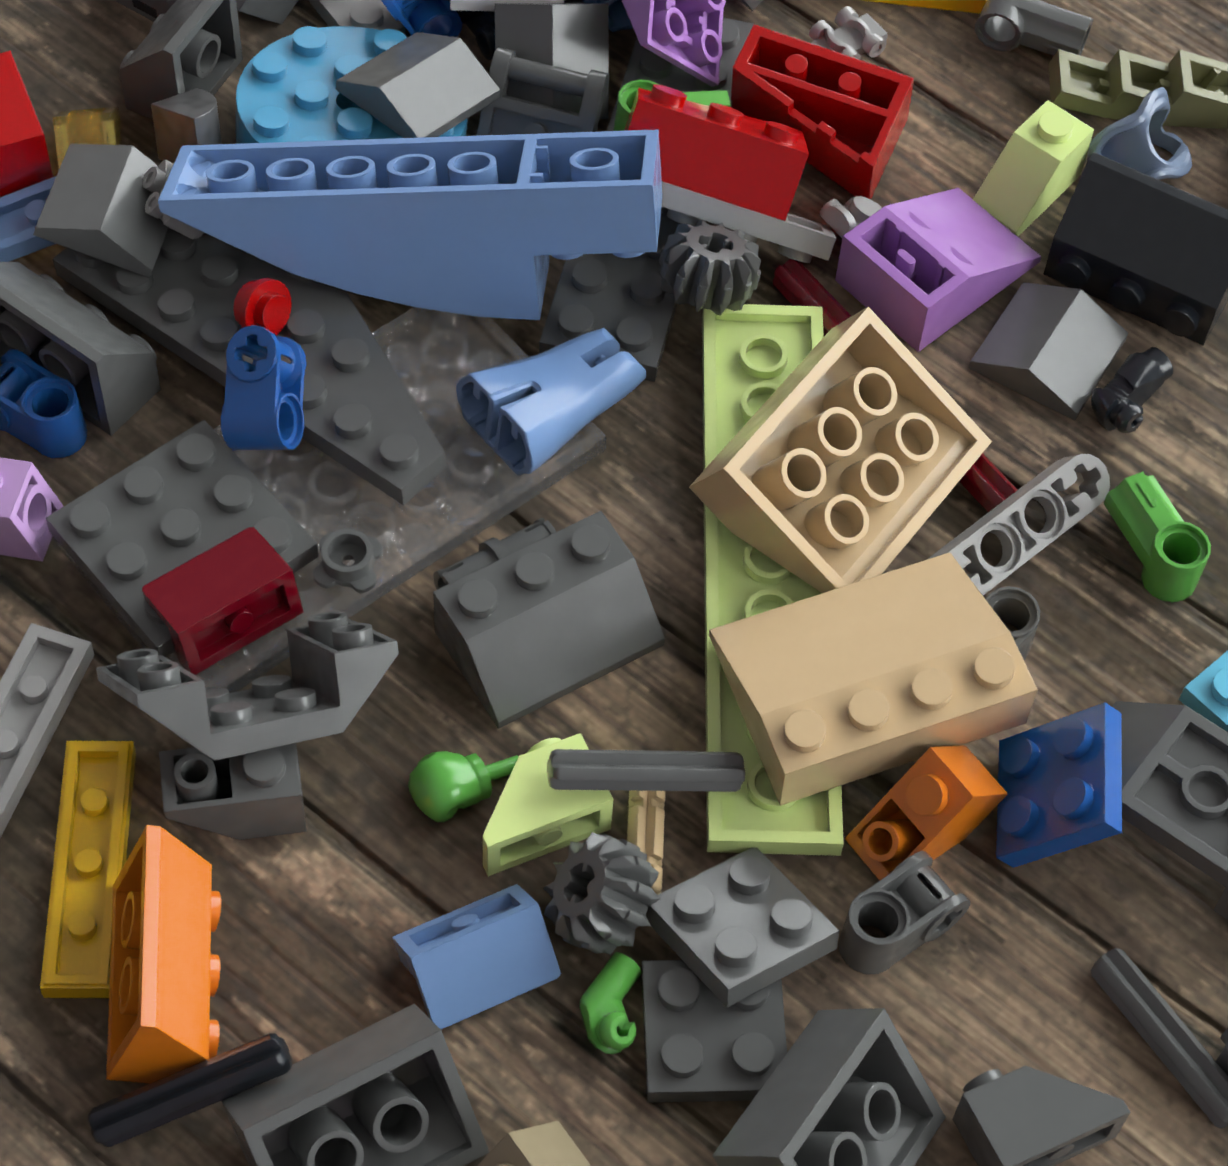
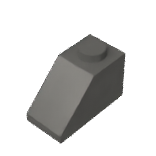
M1023 1066L1005 1075L1002 1074L1000 1069L989 1070L969 1081L963 1088L964 1093L952 1120L978 1166H1055L1116 1138L1128 1118L1130 1110L1123 1099L1028 1066Z

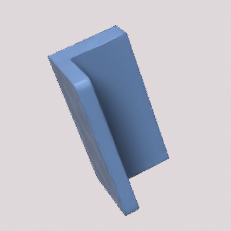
M518 884L392 937L400 961L416 979L428 1017L440 1029H444L556 980L561 974L539 904Z

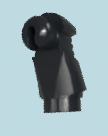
M1150 347L1145 352H1136L1129 355L1116 372L1114 379L1103 389H1093L1091 406L1098 422L1106 430L1117 429L1119 432L1126 434L1135 431L1143 421L1142 405L1164 384V381L1173 375V366L1164 352L1156 347Z

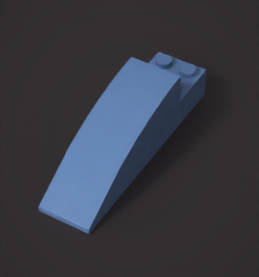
M659 129L181 146L158 199L160 212L291 274L355 294L416 308L478 317L540 320L549 268V255L556 259L570 260L578 258L583 254L612 253L614 256L621 258H633L645 252H657L663 196Z

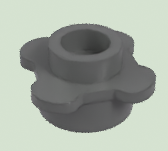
M352 528L339 529L327 533L321 538L322 560L321 564L313 570V577L317 585L322 588H331L335 585L352 587L358 593L368 592L376 586L377 576L373 572L375 561L383 555V546L377 538L367 536L365 533ZM345 560L354 561L350 566H346L342 562Z

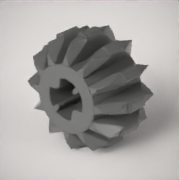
M698 220L695 226L678 224L675 233L668 235L666 245L662 246L659 264L661 265L659 275L662 278L661 289L669 294H674L676 304H690L695 306L697 312L701 309H710L715 314L722 315L726 308L732 311L741 310L745 301L751 299L753 290L757 289L761 270H759L761 259L758 257L759 246L752 241L745 240V232L741 230L730 231L724 228L723 223L714 226L707 224L703 220Z
M592 832L583 843L570 842L568 858L565 862H553L557 875L552 883L543 888L552 898L546 907L544 915L553 921V924L556 925L555 933L562 936L565 942L578 948L588 949L594 953L603 952L611 955L617 946L633 947L635 929L638 926H651L646 913L650 905L661 899L651 888L657 880L659 872L651 866L650 862L647 861V854L641 852L640 847L625 839L617 840L607 834L599 835Z

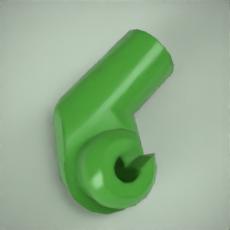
M615 952L584 992L579 1004L589 1041L597 1049L608 1054L619 1053L623 1049L628 1048L636 1037L635 1022L629 1023L622 1000L641 976L642 971L635 961L619 952Z

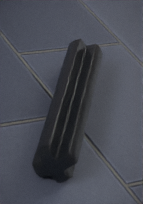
M269 1033L94 1107L88 1114L91 1134L97 1143H102L105 1147H112L284 1075L292 1068L289 1048L283 1038L279 1037L276 1033Z

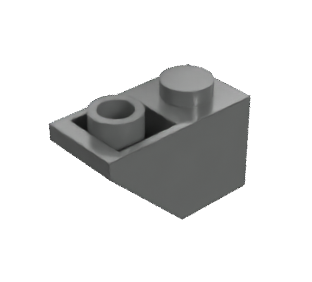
M296 743L215 761L195 747L159 752L163 809L166 819L237 840L307 832Z

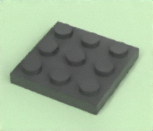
M205 420L46 517L48 529L52 536L148 648L157 650L158 655L167 657L176 650L167 625L144 598L142 592L144 585L248 527H254L292 568L293 573L319 557L316 541Z

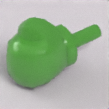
M448 751L432 752L424 756L411 772L408 782L409 791L414 802L425 815L436 822H445L452 818L458 808L464 809L477 804L481 800L490 798L492 794L491 781L510 775L519 756L515 755L485 765L476 753L463 756L459 753Z

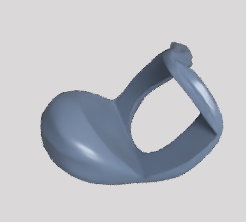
M1160 87L1149 92L1135 113L1116 121L1099 132L1090 143L1087 162L1092 153L1095 152L1158 180L1180 178L1187 174L1192 167V159L1188 147L1177 135L1165 131L1162 127L1170 111L1166 89ZM1152 144L1172 153V158L1168 161L1162 159Z

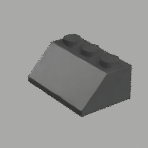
M0 262V360L9 349H16L26 354L36 364L68 380L75 387L83 417L112 436L161 390L156 365L157 357L154 350L140 336L135 334L128 336L110 324L107 317L91 304L82 305L67 295L58 282L49 275L41 274L39 276L19 262Z
M602 511L433 592L435 633L498 729L663 646L665 642V637L635 557Z
M415 1004L293 1064L288 1073L221 1100L249 1166H465L489 1153L488 1146L443 1033Z
M885 1008L818 1010L712 1156L718 1166H914L946 1116Z

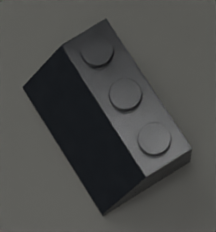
M1093 152L1054 235L1043 274L1061 282L1067 287L1081 289L1085 293L1105 301L1123 312L1134 314L1161 326L1174 335L1185 337L1204 345L1228 302V210Z

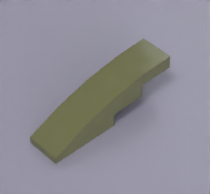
M1058 49L1048 63L1051 102L1058 107L1120 120L1135 113L1149 92L1164 87L1168 94L1170 111L1162 126L1228 128V63L1181 49L1169 63L1120 49L1109 63Z

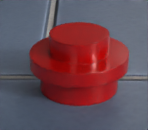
M261 278L249 281L240 288L235 297L233 306L235 319L242 328L251 325L261 326L276 336L283 330L289 320L292 307L291 295L286 285L278 280Z

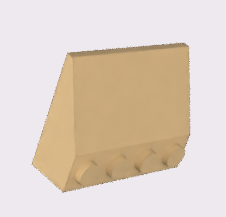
M868 306L833 327L689 488L734 535L821 593H825L881 575L992 441Z
M950 552L709 630V637L780 806L918 760L930 747L960 746L1026 724L1038 691L1011 632Z

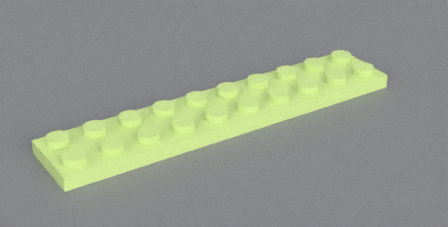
M744 304L742 309L737 311L726 308L722 315H717L710 309H703V471L823 339L822 307ZM704 504L706 751L738 752L743 756L745 781H743L740 790L736 792L706 791L707 852L741 853L749 848H758L763 854L841 856L844 845L842 787L838 786L780 806L709 637L710 629L822 593L734 535Z

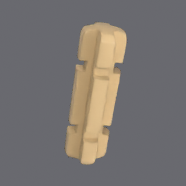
M629 791L627 841L640 847V851L647 854V861L659 872L657 880L651 887L658 895L662 889L664 802L666 791Z

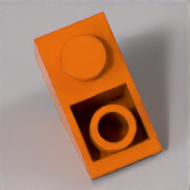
M966 745L930 747L845 837V840L880 881L888 876L900 863L917 852L926 851L935 860L966 839L1008 793Z

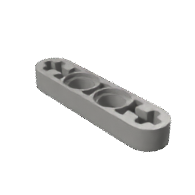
M1078 454L1055 461L928 559L950 552L962 569L965 567L970 572V574H967L981 594L985 595L1101 505L1110 489V476L1106 466L1099 458L1091 454ZM1080 472L1084 478V481L1079 486L1080 493L1061 497L1057 492L1066 490L1077 480L1076 473ZM1031 499L1038 501L1046 513L1044 528L1039 533L1031 530L1025 520V507ZM987 532L995 534L1002 545L1003 554L1001 560L994 567L989 565L981 554L980 544Z

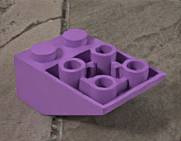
M622 0L641 46L711 87L719 85L720 59L722 57L723 10L726 0Z
M955 188L884 206L843 235L835 281L865 307L869 306L881 321L919 352L1040 263L1042 256L961 189Z

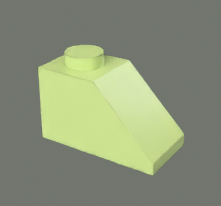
M1047 100L1014 131L973 200L1018 237L1082 174L1094 129Z
M581 733L563 740L560 738L545 739L532 746L527 753L518 757L483 833V867L487 876L569 846L571 841L579 842L587 839L592 832L600 834L611 829L613 797L609 790H555L549 786L547 762L551 751L555 749L589 750Z

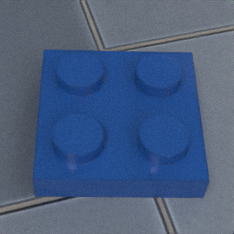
M1104 702L999 740L998 783L1008 795L997 805V859L1014 868L1122 833L1121 712Z

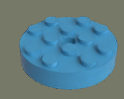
M305 26L298 28L293 34L268 45L250 60L239 78L236 92V143L403 138L336 90V80L407 37L402 32L394 29L377 30L354 26L321 28ZM468 118L439 137L466 136Z

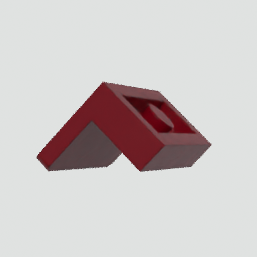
M254 527L244 529L142 587L146 602L169 629L179 662L194 675L304 613L292 568Z

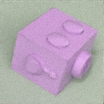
M0 457V555L43 561L52 539L46 517L64 506L32 462Z

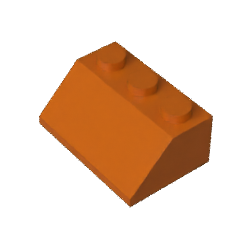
M146 825L113 884L106 1080L153 1083L216 1056L218 1051L219 1023L217 1020H210L209 1018L210 997L216 994L220 979L219 955L210 954L211 932L214 933L220 919L221 894L219 891L211 890L212 864L161 826Z

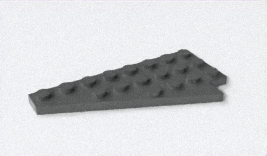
M169 227L150 278L69 248L64 249L53 258L57 276L224 387L226 385V351L228 343L233 335L242 329V326L236 321L233 311L234 300L238 291L247 282L261 278H272L282 282L290 292L292 307L287 324L276 337L281 336L294 340L301 345L306 355L307 365L303 393L304 431L302 439L403 506L447 468L445 451L346 290L291 274L206 233L192 240ZM281 355L282 361L291 363L289 358ZM242 356L244 361L253 364L254 359Z

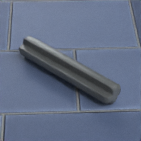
M555 749L551 751L547 762L549 786L555 790L736 792L741 789L742 783L745 781L743 756L738 752Z
M1114 948L1102 955L1091 969L1092 977L1211 1122L1220 1129L1227 1127L1228 1075L1124 950Z

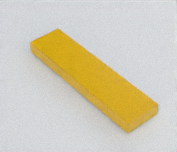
M66 741L40 983L43 998H109L113 884L126 863L136 758L133 741Z

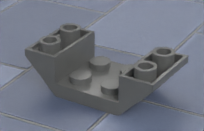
M324 612L308 617L307 626L287 629L292 678L288 675L260 677L252 681V689L229 693V690L226 688L205 689L203 679L179 666V663L172 662L166 657L158 655V651L154 649H137L123 652L117 655L116 664L96 667L99 682L215 761L343 733L396 659L399 652L398 642L373 630L371 624L358 623L347 618V613Z
M1116 701L1112 707L1122 713V819L1225 886L1226 888L1213 911L1228 920V732L1186 705Z

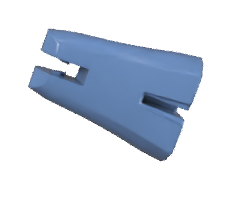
M605 328L582 334L537 355L469 373L458 381L456 393L463 418L517 476H521L523 474H531L587 424L632 392L646 378V370L629 352H619V342Z

